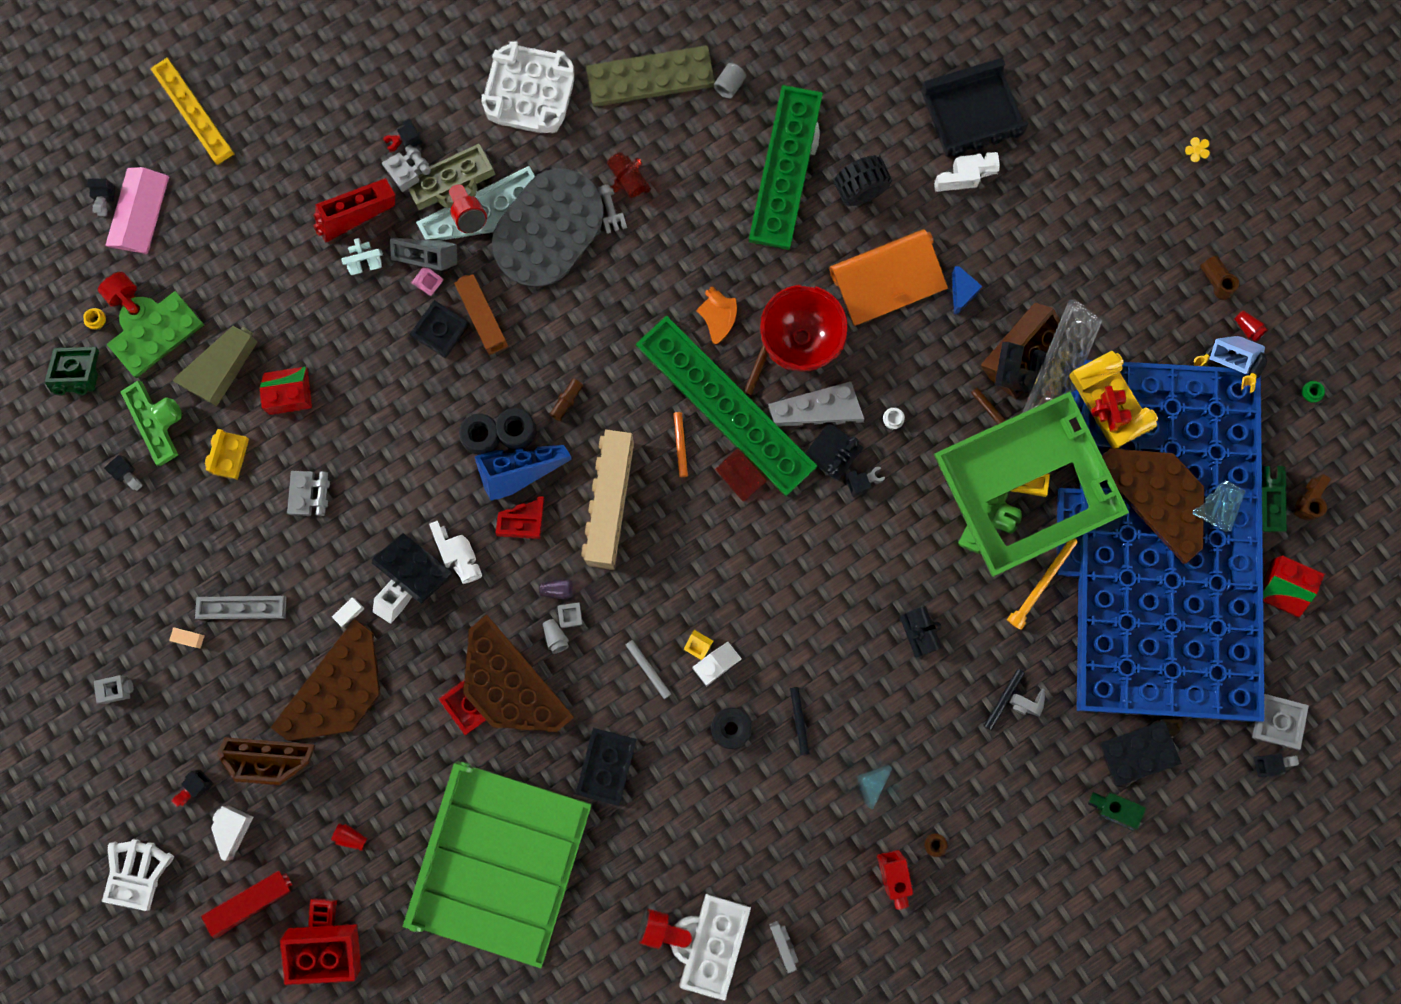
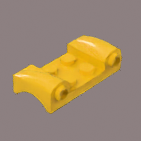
M1110 351L1073 370L1069 377L1090 412L1092 408L1096 407L1095 401L1101 399V394L1105 392V387L1112 386L1113 390L1125 391V404L1117 406L1119 410H1130L1132 420L1129 424L1119 426L1117 431L1110 432L1107 421L1101 422L1099 416H1093L1112 449H1118L1133 439L1152 431L1157 427L1158 417L1153 410H1149L1147 407L1141 408L1120 373L1124 364L1121 355Z

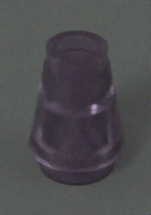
M561 578L540 583V596L566 600L573 595L572 580Z

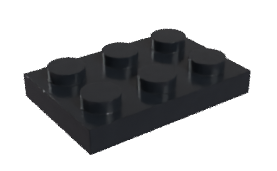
M404 533L372 558L374 566L421 604L452 577V572Z
M1164 720L1098 743L1116 787L1182 764Z
M593 728L575 795L620 806L637 739Z

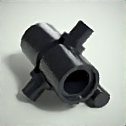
M926 606L899 616L915 658L942 648L937 635V631L941 630V624L931 620Z

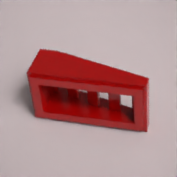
M311 899L308 927L334 926L337 900ZM318 907L328 908L327 912L318 911ZM317 916L327 917V921H317Z

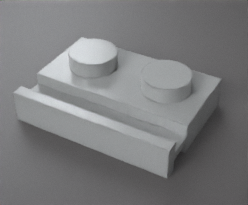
M778 921L769 924L787 972L790 973L797 970L795 963L799 961L794 948L789 950L786 941L790 938L785 926L780 927Z

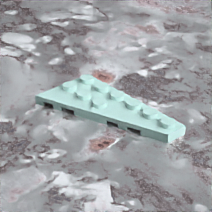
M527 166L477 191L475 197L483 206L487 214V221L476 232L463 233L458 230L450 214L451 208L446 207L416 223L425 240L441 241L494 232L500 218L535 176L530 166Z

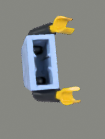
M1240 336L1217 338L1204 352V356H1198L1194 359V366L1208 367V361L1213 360L1244 374L1249 373L1248 376L1242 379L1241 390L1246 385H1250V393L1255 391L1256 378L1260 377L1267 365V358L1264 353L1265 347Z

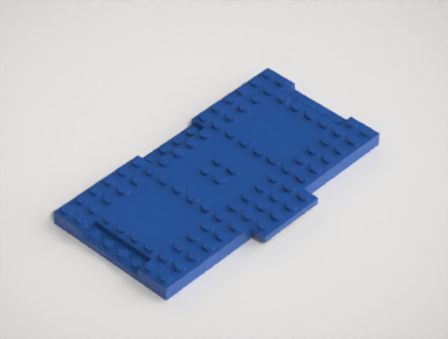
M1085 360L1081 364V366L1091 362L1092 360ZM1124 362L1122 365L1123 369L1120 371L1121 375L1141 408L1147 407L1149 410H1153L1158 417L1157 427L1152 431L1133 439L1118 449L1173 453L1204 486L1203 549L1186 564H1183L1124 499L1123 501L1129 511L1128 514L1076 537L1077 545L1057 571L1056 576L1078 577L1077 711L1264 722L1261 375L1259 378H1256L1255 391L1250 393V385H1246L1241 390L1242 379L1248 376L1249 373L1244 374L1232 368ZM1083 402L1081 414L1101 455H1103L1112 447L1085 402ZM1106 480L1099 483L1104 494L1112 492ZM1081 484L1080 489H1058L1057 523L1088 509V503ZM1066 543L1057 546V556Z

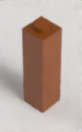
M474 274L460 277L454 284L488 354L492 355L508 347Z

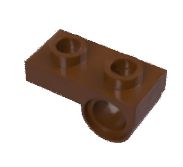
M1325 474L1316 478L1313 477L1306 485V489H1308L1306 494L1297 500L1295 504L1297 508L1293 514L1307 521L1323 516L1327 511V504L1320 497L1331 478ZM1310 505L1315 507V514L1311 512Z

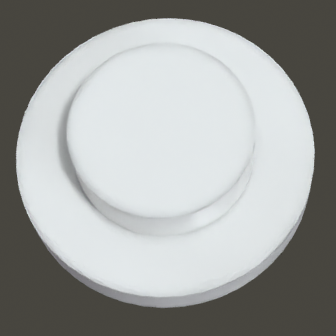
M890 408L883 415V422L889 429H898L904 424V413L898 408Z

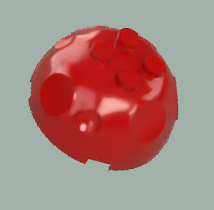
M791 286L774 295L765 306L760 323L761 339L770 358L781 367L801 372L817 370L836 359L843 350L847 335L846 314L839 301L826 290L817 286Z

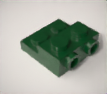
M97 347L54 348L44 381L51 393L59 396L65 395L66 392L85 395L87 391H94L98 378V373L95 369L99 356Z

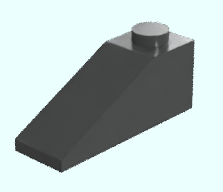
M390 239L391 260L441 271L457 265V244L439 240Z

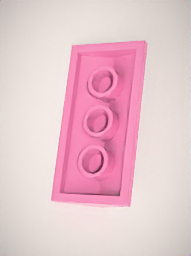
M144 167L127 168L105 246L148 254L168 183V175Z

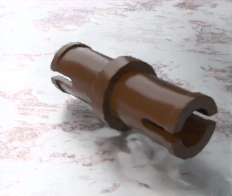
M574 378L571 379L565 391L558 396V402L549 413L552 418L557 421L562 420L569 407L574 405V399L584 387L581 382Z

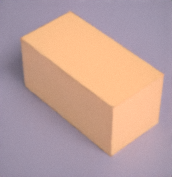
M173 627L169 641L201 649L205 635Z

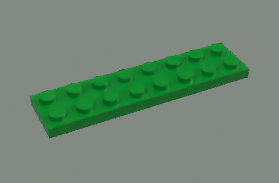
M786 85L781 87L749 235L750 243L790 250L821 105L822 92Z

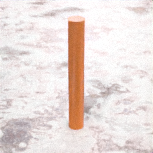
M675 412L673 414L679 477H687L682 412Z

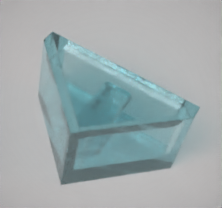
M887 765L856 776L866 807L874 808L893 767Z

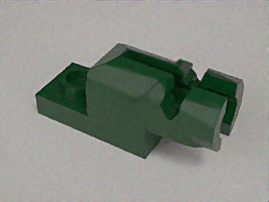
M1270 466L1262 467L1263 532H1287L1286 467L1277 466L1276 479H1271Z

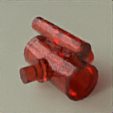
M622 152L616 153L609 158L607 166L616 177L611 186L614 192L624 188L630 198H635L642 192L646 194L651 190V187L639 172V167L642 165V161L639 158H635L632 162L629 156H625Z

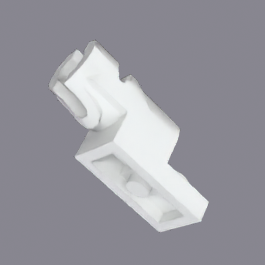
M986 153L985 158L981 157V154L957 157L953 164L954 174L944 172L937 175L934 183L935 192L976 188L979 184L980 176L982 178L998 174V153Z
M438 521L430 523L432 534L445 567L450 568L454 566L453 568L463 584L480 579L482 573L479 565L473 564L476 561V557L470 542L463 535L445 540L449 538L445 527H440Z

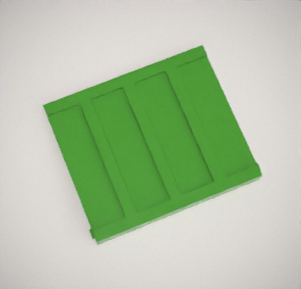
M455 762L403 927L413 932L425 930L542 968L592 804L470 766L471 764L467 762Z

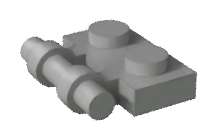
M412 145L406 146L407 155L402 156L399 152L382 162L383 167L402 192L420 182L418 175L422 173L428 175L431 172L429 163L424 158H421V153Z
M291 471L287 514L311 516L312 507H316V515L325 516V508L328 507L326 495L327 489L330 486L328 472H320L319 480H314V472ZM314 488H318L317 499H313Z

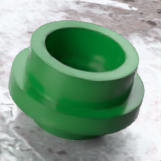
M1310 381L1303 386L1302 395L1308 402L1316 403L1323 399L1325 388L1319 382ZM1310 389L1315 391V396L1310 393Z

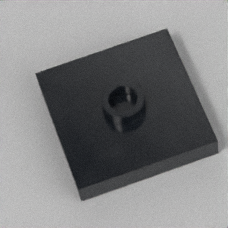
M434 300L410 332V336L446 359L470 326V323Z

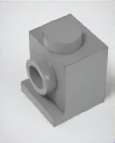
M119 675L94 681L96 703L100 704L130 699V693L134 689L132 681L128 680L127 676Z

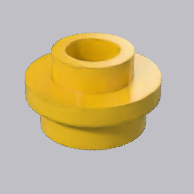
M93 308L84 313V323L90 329H99L106 322V315L100 309ZM98 317L97 321L93 322V319Z

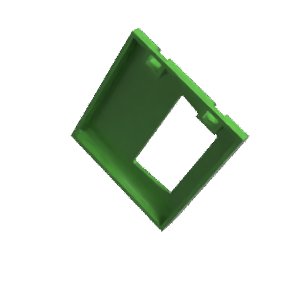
M1071 392L934 454L992 577L1129 513ZM1073 418L1077 419L1081 430L1074 432L1069 422ZM1072 463L1087 500L1088 509L1006 546L983 510L982 504ZM1105 480L1112 491L1104 494L1099 484Z

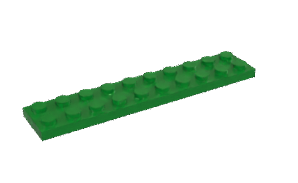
M667 315L636 343V347L785 497L817 468V465Z

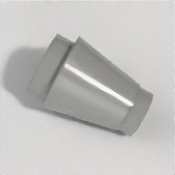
M555 619L547 620L542 624L548 649L553 654L560 653L569 647L567 643L569 640Z

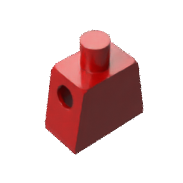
M899 850L878 854L877 859L890 900H894L896 909L908 908L907 896L913 895L905 857Z

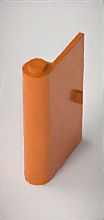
M925 229L919 230L829 267L833 282L836 286H839L853 326L948 289L932 246L934 243L933 237L929 231L926 232Z

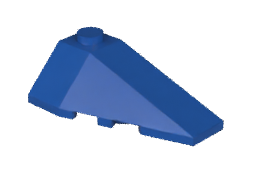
M564 445L537 447L535 451H523V448H519L514 453H503V450H495L475 456L484 489L491 501L516 493L571 460V455Z

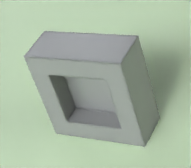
M579 602L557 606L560 628L583 625Z

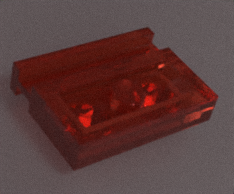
M739 448L715 468L743 502L768 481Z

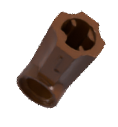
M1213 256L1200 265V268L1213 285L1214 294L1217 298L1221 300L1229 299L1238 289V278L1228 272L1218 256ZM1222 284L1228 285L1230 290L1225 289Z

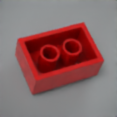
M357 924L288 928L280 940L285 985L355 981L361 970Z

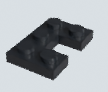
M1002 342L995 386L1046 397L1054 354L1033 350L1030 369L1027 370L1020 368L1024 346L1011 342Z

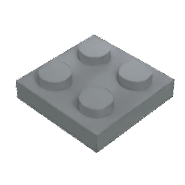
M1264 694L1265 721L1255 722L1252 738L1300 750L1309 705Z

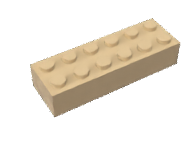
M605 429V435L600 436L599 449H601V457H597L596 460L598 478H594L592 492H594L595 497L594 500H590L589 504L591 522H587L585 528V535H587L588 541L582 547V557H584L589 567L615 569L634 447L632 433Z

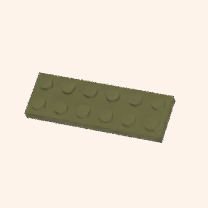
M708 45L586 66L593 107L714 87L715 83Z

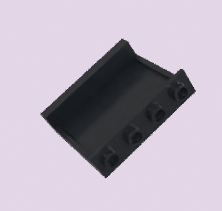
M1003 57L924 81L921 93L946 157L952 155L957 157L965 151L971 149L976 151L987 144H999L1004 139L1010 137L1018 138L1025 133L1029 123L1028 121L1023 122L1003 72L1005 67Z

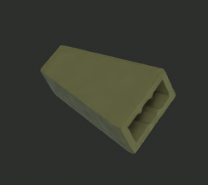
M232 326L180 372L173 381L217 407L258 342L252 337L253 333L244 327L238 329Z

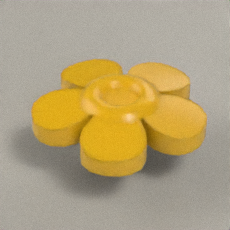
M1192 138L1190 141L1192 146L1185 148V153L1191 155V161L1198 162L1200 156L1207 158L1210 155V151L1205 149L1210 145L1207 139H1203L1200 142L1199 138Z

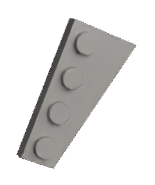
M852 382L768 404L772 420L777 426L803 425V423L819 425L823 424V422H836V424L845 423V421L864 422Z

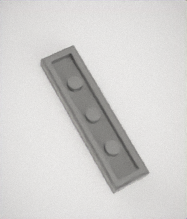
M196 597L195 619H286L287 597Z

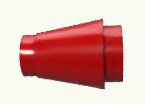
M1244 310L1234 318L1246 337L1254 342L1259 340L1268 330L1263 322Z
M339 823L331 838V841L336 842L335 845L361 851L367 840V837H364L346 823L344 825Z

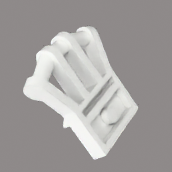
M137 839L124 843H109L110 873L102 902L144 911L150 910L155 888L158 886L157 881L166 867L173 861L174 856L156 847L155 843L148 842L144 844L140 843V840ZM128 851L123 870L120 872L118 854ZM141 852L143 856L138 875H131L136 853ZM153 856L161 862L150 878H146L151 857Z

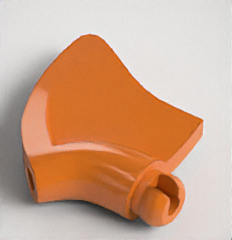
M710 287L709 290L705 291V295L709 298L696 311L707 323L713 344L718 345L728 335L735 323L737 303L736 298H727L719 290L716 291L715 287Z

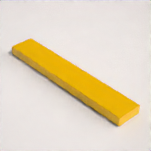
M168 57L150 68L214 162L219 165L233 156L234 152Z

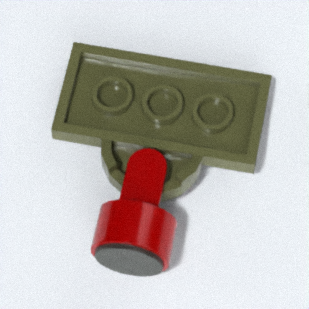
M477 144L430 166V174L424 175L422 173L418 175L420 182L408 188L418 210L429 207L436 202H439L446 208H451L450 214L458 230L463 233L476 232L485 225L487 214L480 201L475 197L478 190L477 183L495 175L480 144Z

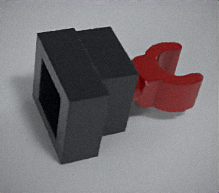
M410 118L402 122L403 127L397 129L399 135H387L383 138L385 143L393 142L392 145L387 147L390 152L397 150L402 142L405 146L412 145L413 147L423 143Z
M192 770L181 783L185 789L171 801L176 807L184 806L191 798V795L193 798L201 797L214 783L201 770Z

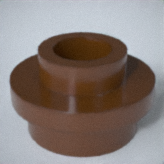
M934 833L925 839L924 848L929 855L940 857L947 850V841L942 835ZM933 841L939 842V848L936 850L932 848Z

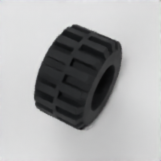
M879 155L863 157L850 163L834 178V184L845 206H858L867 203L884 193L893 182L882 157Z

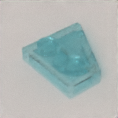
M1229 481L1222 482L1215 492L1205 499L1206 502L1200 508H1195L1192 514L1223 531H1231L1245 490Z

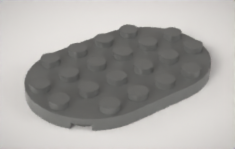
M551 169L535 176L514 200L495 227L492 249L501 271L512 281L527 287L548 286L562 279L591 244L601 228L603 204L597 188L587 177L569 169Z

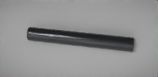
M1017 669L984 724L986 729L992 731L1025 674L1022 670Z
M799 687L790 688L800 754L808 755L810 753Z

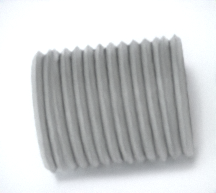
M728 63L714 83L715 90L726 98H732L746 78L744 70L734 63Z

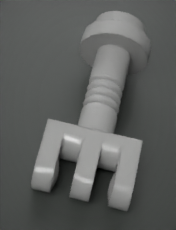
M610 185L600 186L598 191L604 200L608 214L607 218H603L606 233H611L609 224H613L614 230L618 231L617 222L621 221L623 229L627 228L623 213L616 214L611 198V195L614 194L613 188Z

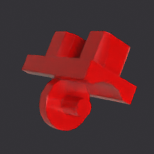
M1112 386L1105 387V392L1101 394V399L1095 401L1096 407L1091 409L1092 416H1099L1101 422H1108L1110 432L1117 431L1119 426L1129 424L1132 420L1129 409L1119 410L1117 406L1125 404V391L1113 390Z

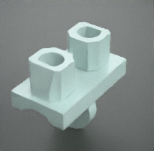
M356 238L354 239L355 245L348 247L350 253L358 252V254L341 258L343 265H347L350 274L356 275L363 273L360 261L363 260L368 261L370 270L382 268L380 256L383 253L381 249L364 252L365 249L371 248L370 243H361V240Z

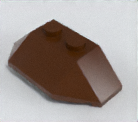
M225 737L217 755L234 782L281 785L309 764L315 744Z

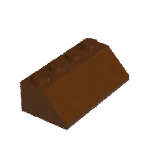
M1034 303L984 360L981 367L989 379L995 383L1002 342H1011L1024 346L1020 368L1029 370L1033 350H1041L1055 355L1070 336L1053 308ZM1000 387L1014 399H1017L1022 393L1021 391Z

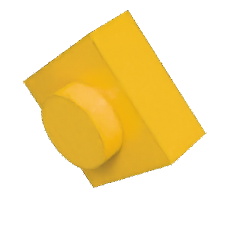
M694 630L683 650L702 660L707 655L713 640Z

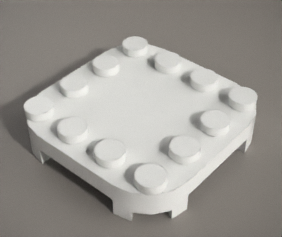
M509 41V45L503 46L498 51L495 50L492 55L493 64L481 101L487 118L499 125L538 133L557 132L565 118L574 84L575 72L571 60L564 52L557 50V53L518 46L517 42Z

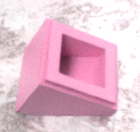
M423 267L411 283L429 296H432L444 279L430 268Z

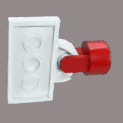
M706 894L700 916L683 918L675 926L668 924V914L648 909V911H645L640 924L638 941L639 944L656 949L661 947L662 942L670 944L674 955L679 961L686 964L680 988L725 1001L751 907Z

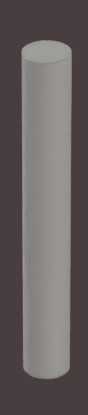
M633 640L629 641L626 647L664 699L669 697L671 693L635 642Z

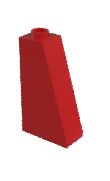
M277 871L201 915V918L211 937L216 939L291 893L288 887L292 886V883L286 873L281 875L280 871Z

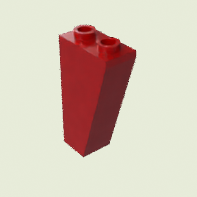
M384 178L315 204L316 213L313 215L316 224H314V229L318 236L323 237L325 243L395 206L396 195L387 179Z

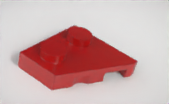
M540 496L537 500L528 504L522 503L513 509L499 512L496 536L540 539L544 497Z

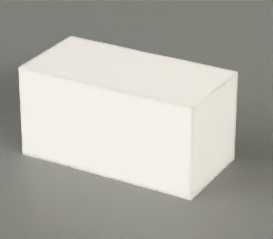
M352 597L332 618L341 627L345 628L365 608Z

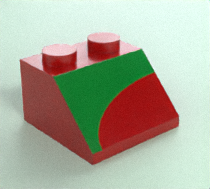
M308 367L264 373L260 384L262 409L269 415L311 409Z
M1283 555L1274 558L1263 581V602L1299 618L1317 595L1325 574Z

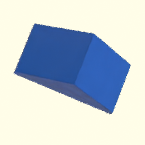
M955 266L952 272L954 314H959L979 293L982 287L960 266Z

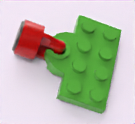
M118 271L105 277L98 285V292L111 307L122 306L119 320L123 332L111 340L107 346L135 378H138L203 327L204 324L176 291L159 304L147 297H135L136 285L125 272Z

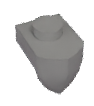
M1041 689L1034 702L1014 694L1010 698L1009 704L1014 706L1013 710L1025 715L1028 712L1040 717L1045 702V690Z

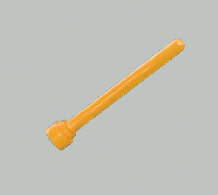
M1076 538L1065 544L1019 611L1016 610L1009 615L1007 621L1019 630L1023 629L1026 624V615L1077 545Z

